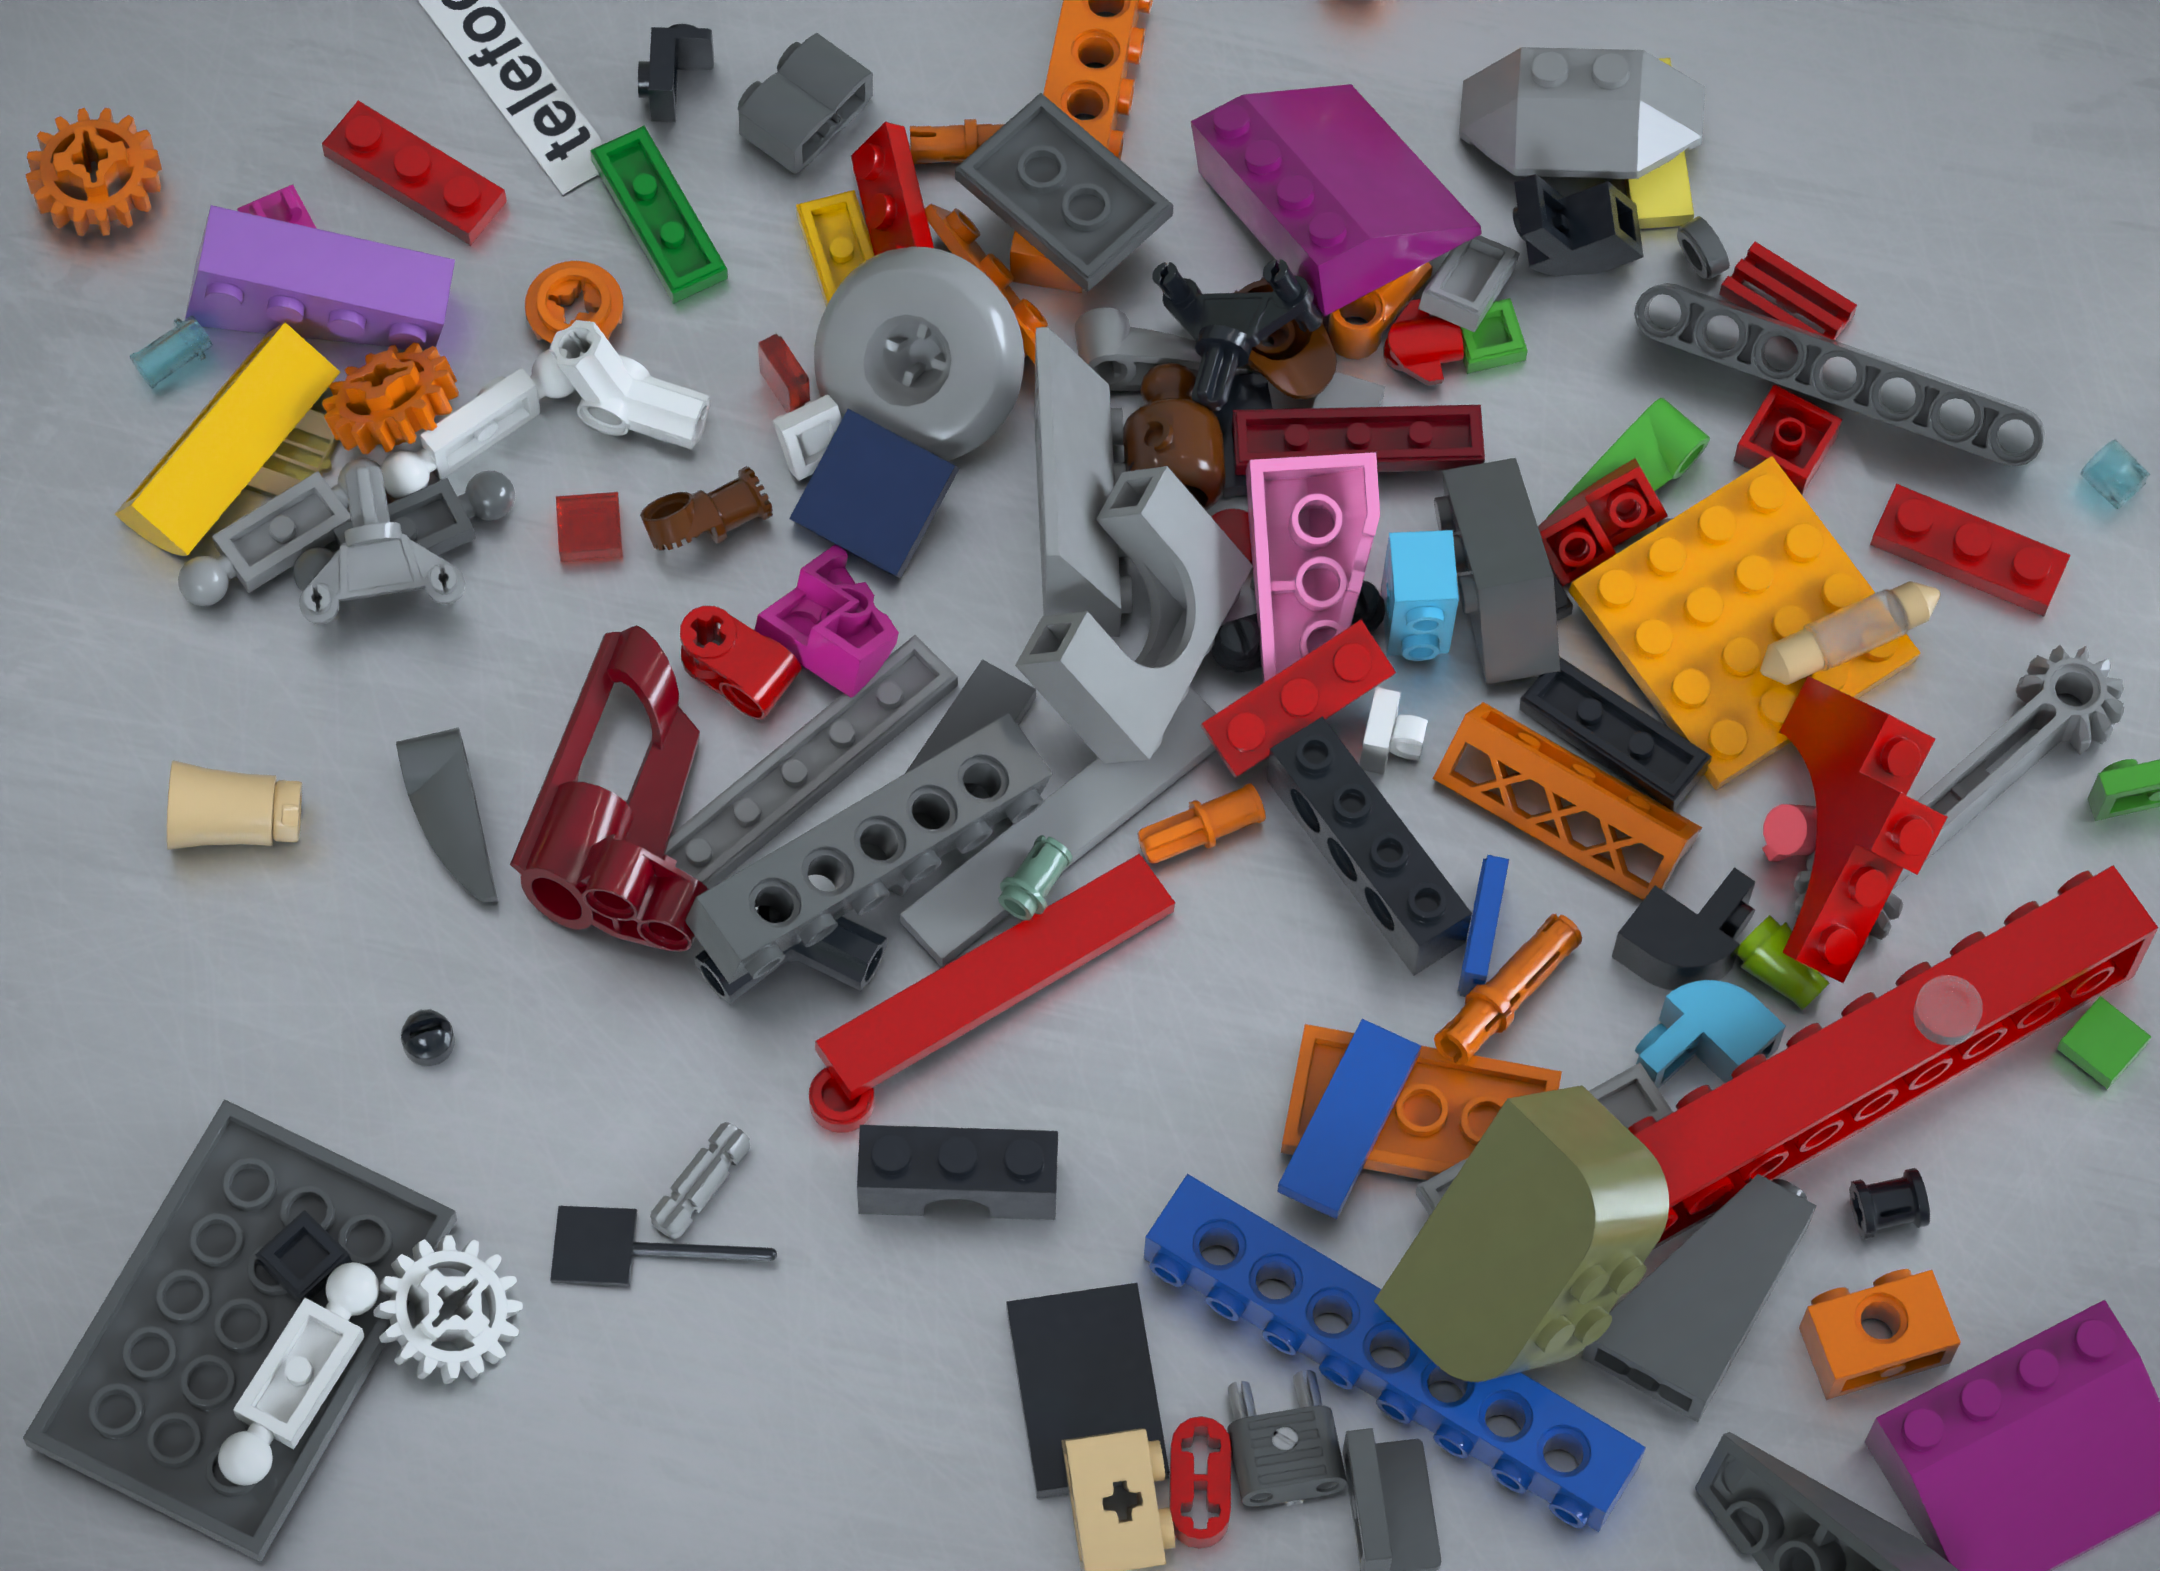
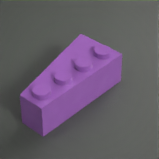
M211 205L196 259L184 325L267 334L286 322L302 338L387 347L396 345L401 350H406L414 342L419 343L422 350H426L431 346L436 347L444 326L455 259Z

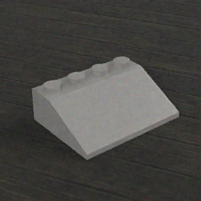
M1049 327L1036 328L1034 423L1043 616L1088 611L1110 637H1120L1121 613H1132L1131 575L1119 576L1118 557L1128 556L1096 519L1121 473L1126 472L1125 463H1113V445H1123L1122 408H1111L1110 387L1100 375Z

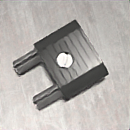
M1306 1370V1380L1312 1406H1309L1302 1371L1297 1372L1293 1376L1299 1405L1297 1409L1256 1415L1250 1383L1241 1381V1393L1246 1417H1244L1237 1382H1233L1228 1387L1234 1421L1228 1425L1227 1431L1230 1437L1241 1501L1246 1506L1259 1507L1284 1502L1286 1506L1302 1504L1304 1499L1331 1495L1343 1490L1347 1486L1331 1408L1322 1406L1316 1373L1312 1370Z

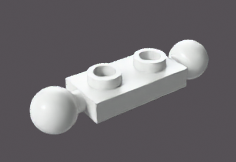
M547 350L537 357L532 367L531 376L521 367L506 378L503 376L494 378L481 388L476 398L458 410H452L450 414L438 415L434 418L437 428L433 431L426 430L420 434L422 449L416 453L409 450H399L387 456L380 468L383 473L385 491L390 496L401 499L427 487L429 473L431 472L441 481L541 414L540 399L545 396L563 398L573 393L575 388L558 367L557 359L552 352Z
M351 1262L342 1264L334 1269L326 1282L325 1290L328 1304L325 1308L307 1298L303 1299L233 1409L236 1418L250 1426L247 1431L237 1432L229 1436L221 1445L218 1453L219 1468L222 1474L232 1483L243 1486L252 1485L261 1481L268 1474L273 1461L270 1447L273 1439L292 1449L296 1447L365 1336L362 1328L349 1322L351 1316H358L369 1311L378 1299L379 1282L374 1272L367 1266Z

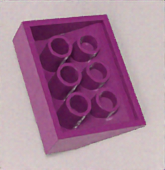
M1352 84L1243 94L1191 121L1199 173L1278 263L1280 259L1284 260L1293 275L1301 276L1308 282L1314 293L1313 303L1324 316L1482 234L1481 225Z
M2105 1300L1876 1417L1865 1440L1866 1446L1926 1545L1960 1571H2052L2160 1514V1400L2141 1356Z

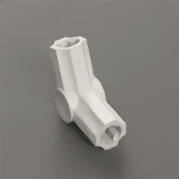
M576 320L565 330L557 331L549 350L557 359L558 367L582 397L577 408V414L585 424L597 431L614 436L624 435L630 429L691 450L696 443H699L711 406L709 395L651 377L643 365L631 358L619 355L595 322Z

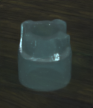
M2115 439L2105 445L2090 459L2080 475L2116 509H2119L2145 486L2150 473Z

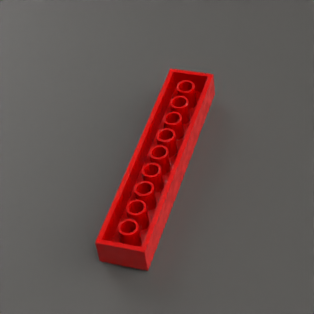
M2113 865L2095 876L2090 871L2077 874L2064 883L2057 891L2059 896L2041 906L2036 901L2022 905L2004 920V927L1992 934L1985 936L1982 931H1978L1965 937L1951 949V957L1933 967L1927 961L1915 965L1902 974L1895 983L1897 987L1878 998L1874 992L1858 997L1841 1012L1842 1018L1823 1029L1819 1023L1803 1028L1786 1043L1788 1048L1767 1059L1764 1054H1758L1739 1065L1731 1074L1733 1079L1712 1090L1709 1085H1703L1685 1095L1676 1104L1677 1111L1659 1121H1656L1653 1116H1648L1631 1125L1628 1130L1657 1159L1668 1186V1219L1663 1234L1653 1250L1712 1217L1757 1174L1771 1181L1781 1178L2133 978L2156 934L2158 926Z

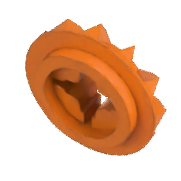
M566 261L545 269L533 280L526 294V319L538 341L543 339L552 343L557 331L565 330L576 320L595 322L609 341L611 332L616 328L617 324H622L623 295L619 284L605 269L589 262ZM582 290L585 310L589 314L579 312L575 320H571L570 324H567L565 310L560 305L571 306L575 298H579Z

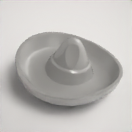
M907 247L889 250L866 260L841 282L820 320L815 340L814 367L820 396L823 397L828 394L838 405L842 419L847 409H850L936 456L950 461L976 449L987 441L1004 423L1019 396L1025 353L1023 338L1015 313L1006 297L986 274L955 254L928 247Z

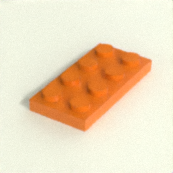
M1308 1024L1304 1025L1281 1153L1294 1154L1354 1033ZM1421 1045L1420 1055L1363 1168L1428 1180L1470 1156L1507 1098L1558 1090L1562 1071L1473 1055L1465 1065H1460L1459 1062L1453 1064L1445 1059L1437 1048Z

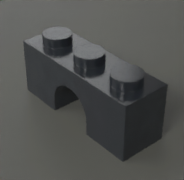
M860 1125L857 1174L858 1214L924 1216V1207L931 1202L946 1199H962L987 1206L990 1210V1218L1055 1220L1058 1131Z

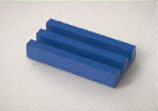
M1487 855L1486 859L1483 858L1457 990L1462 997H1466L1477 985L1486 983L1509 859L1492 855Z

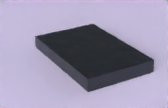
M1138 1283L1006 1301V1311L1036 1498L1069 1494L1061 1440L1138 1428L1146 1429L1148 1441H1160L1165 1479H1169L1170 1471ZM1122 1481L1113 1482V1486H1122Z

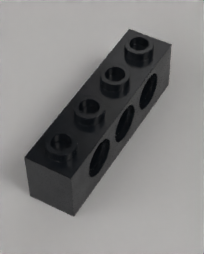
M1323 716L1272 747L1269 753L1268 783L1411 973L1416 975L1465 944L1472 912Z

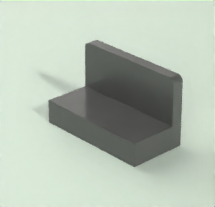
M1373 1428L1346 1431L1342 1453L1360 1571H1437L1442 1561L1423 1442L1420 1439L1375 1443Z

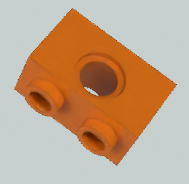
M1900 1269L1876 1279L1873 1282L1874 1287L1851 1294L1846 1287L1826 1291L1811 1300L1812 1305L1807 1306L1799 1330L1826 1400L1951 1363L1961 1342L1933 1270L1912 1275L1909 1269ZM1870 1318L1879 1319L1889 1326L1893 1336L1888 1339L1873 1338L1864 1331L1861 1321Z

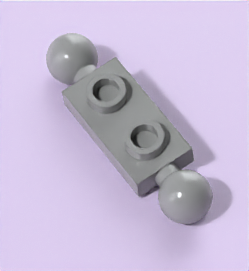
M366 458L352 460L342 468L338 476V484L332 488L317 471L212 536L213 542L221 556L216 559L209 556H198L187 561L180 570L178 585L182 595L190 603L198 606L213 605L224 597L228 590L229 580L235 576L247 592L250 593L294 566L297 558L304 551L315 547H325L336 540L333 529L351 521V515L346 509L349 507L345 483L346 472L362 466H377L379 468L381 466L377 462Z

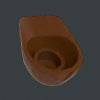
M1262 277L1261 280L1250 283L1234 293L1273 292V289ZM1293 319L1260 341L1257 346L1252 347L1247 365L1251 369L1259 371L1284 395L1294 399L1305 400L1317 396L1331 382L1336 371L1337 357L1323 322L1317 330L1309 332L1307 328V331L1303 332L1300 330L1295 319ZM1269 342L1272 346H1265L1263 343Z

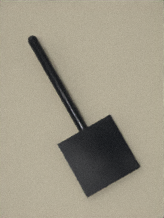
M558 1206L550 1281L551 1283L630 1286L633 1255L773 1261L777 1258V1251L774 1248L634 1242L637 1209Z

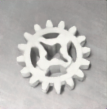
M445 1235L438 1242L436 1252H434L431 1245L424 1239L412 1248L414 1261L401 1254L391 1264L399 1278L386 1276L379 1282V1291L390 1297V1300L380 1303L374 1309V1316L381 1319H389L391 1324L379 1336L381 1343H389L396 1340L399 1342L402 1348L394 1359L398 1365L408 1361L411 1357L418 1360L417 1377L420 1379L426 1378L437 1367L440 1368L444 1384H451L458 1378L461 1366L465 1373L473 1379L484 1372L482 1357L486 1361L496 1364L506 1355L497 1340L511 1342L518 1335L519 1329L507 1322L506 1318L522 1310V1302L509 1300L505 1294L517 1280L515 1276L498 1278L494 1272L502 1259L498 1254L489 1257L485 1262L477 1258L479 1241L473 1239L462 1251H456L453 1236ZM435 1268L456 1269L465 1273V1275L443 1276ZM482 1291L488 1302L489 1319L482 1313ZM463 1292L464 1297L456 1304L458 1308L454 1311L452 1317L448 1320L444 1319L436 1327H433L432 1322L440 1315L438 1311L442 1308L443 1303L448 1299L452 1300L457 1294ZM407 1297L415 1308L414 1328L408 1318ZM433 1342H453L461 1351L440 1350L431 1346Z

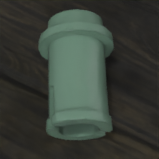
M1044 835L1038 836L1034 846L1014 876L1006 877L1000 883L1002 893L998 900L1001 906L1007 912L1022 920H1030L1034 914L1043 913L1047 907L1045 897L1064 869L1072 862L1073 856L1071 852L1054 838L1048 836L1046 839Z

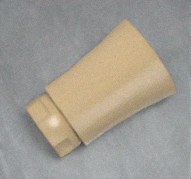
M173 760L168 790L167 849L239 844L272 846L273 840L277 842H298L301 825L302 782L277 781L276 775L245 774L208 769Z

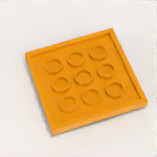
M1773 456L1574 580L1568 590L1667 726L1712 756L1704 776L1715 790H1718L1791 742L1779 731L1807 677L1789 685H1784L1763 676L1760 669L1769 644L1800 630H1809L1818 642L1824 658V668L1809 675V677L1856 699H1859L1916 662L1921 654L1905 631L1897 625L1890 611Z

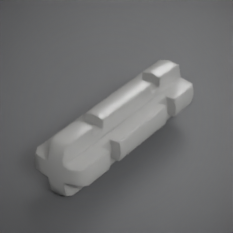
M729 1122L720 1124L708 1139L711 1143L709 1149L701 1148L670 1187L673 1191L671 1197L663 1196L651 1211V1223L660 1232L672 1239L681 1237L693 1222L690 1218L692 1212L700 1213L730 1175L728 1171L729 1165H737L750 1149V1138L741 1129H738Z

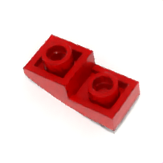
M1634 458L1577 494L1546 518L1538 526L1549 563L1562 586L1616 555L1615 546L1665 519L1668 515L1638 461Z

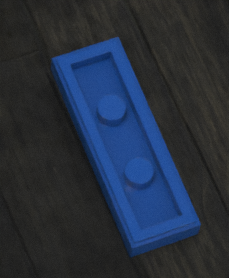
M1362 1019L1278 1183V1193L1337 1220L1420 1055L1421 1045L1367 1020Z

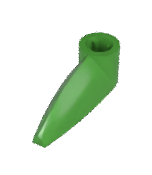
M1659 398L1605 452L1548 517L1577 494L1636 458L1652 488L1656 491L1669 480H1675L1682 476L1703 453L1710 441V437L1664 398Z

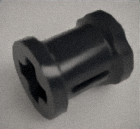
M1916 1168L1905 1170L1901 1178L1866 1185L1861 1179L1851 1181V1186L1849 1187L1851 1208L1858 1232L1863 1239L1873 1238L1876 1230L1912 1222L1918 1228L1930 1224L1928 1196L1922 1177Z

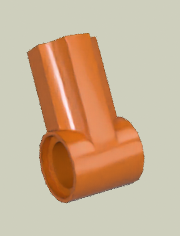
M1427 262L1330 313L1327 334L1334 351L1347 359L1357 360L1373 354L1381 343L1382 333L1431 277L1433 266ZM1352 316L1361 317L1368 323L1353 325L1347 322L1345 318Z

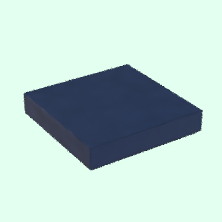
M847 409L789 519L901 579L960 468L858 413Z

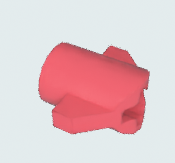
M1781 804L1774 807L1767 814L1763 824V835L1767 845L1762 849L1769 861L1778 862L1793 855L1809 856L1815 851L1817 836L1816 806Z

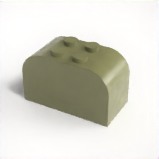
M1583 1085L1507 1098L1374 1302L1438 1367L1447 1374L1463 1381H1487L1567 1361L1579 1354L1587 1345L1595 1342L1606 1332L1612 1322V1316L1609 1313L1621 1295L1632 1290L1646 1273L1647 1267L1643 1263L1661 1238L1669 1213V1192L1662 1168L1651 1151Z

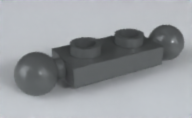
M490 470L476 474L468 482L465 493L459 496L456 495L448 478H445L387 504L390 522L399 523L402 534L407 535L409 539L439 556L476 539L474 527L469 518L477 516L483 520H497L504 517L514 504L515 491L511 481L497 471ZM352 521L333 529L339 547L345 543L344 532L353 528ZM315 547L304 551L297 558L293 574L294 580L302 592L337 551L333 552L327 548Z

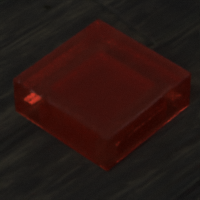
M776 333L758 342L760 373L786 413L804 406V403L810 401L809 377L782 336H778Z
M618 492L556 496L560 562L623 557Z

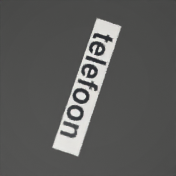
M418 0L562 195L599 174L591 161L590 150L605 143L497 0Z

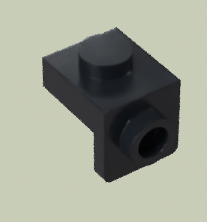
M675 24L668 28L651 27L650 61H639L638 97L649 98L651 121L676 122L678 70H712L714 68V48L711 29L697 28L689 24Z

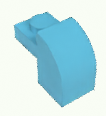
M1701 980L1687 983L1666 995L1659 1017L1661 1024L1654 1027L1637 1045L1635 1052L1639 1056L1636 1064H1642L1659 1089L1696 1055L1713 1073L1726 1083L1733 1079L1731 1077L1732 1072L1746 1060L1758 1054H1764L1768 1059L1778 1050L1786 1025L1755 996L1737 985L1717 980Z

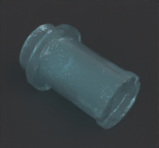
M192 315L184 321L178 317L173 321L175 326L173 329L139 352H134L130 355V359L137 371L152 389L157 386V383L194 358H197L199 361L206 358L204 352L213 346L204 329Z

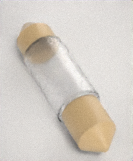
M1912 581L1891 590L1883 589L1804 625L1803 630L1769 644L1760 672L1763 676L1784 685H1789L1820 670L1828 671L1907 634L1908 630L1928 622L1941 593L1934 587Z

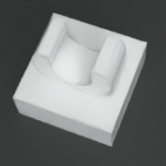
M828 394L817 400L804 403V406L785 415L781 414L773 420L789 471L798 481L814 473L842 421L838 405Z
M1380 687L1375 689L1360 760V766L1364 771L1384 775L1389 751L1402 758L1420 760L1427 720L1412 715L1397 716L1401 692Z

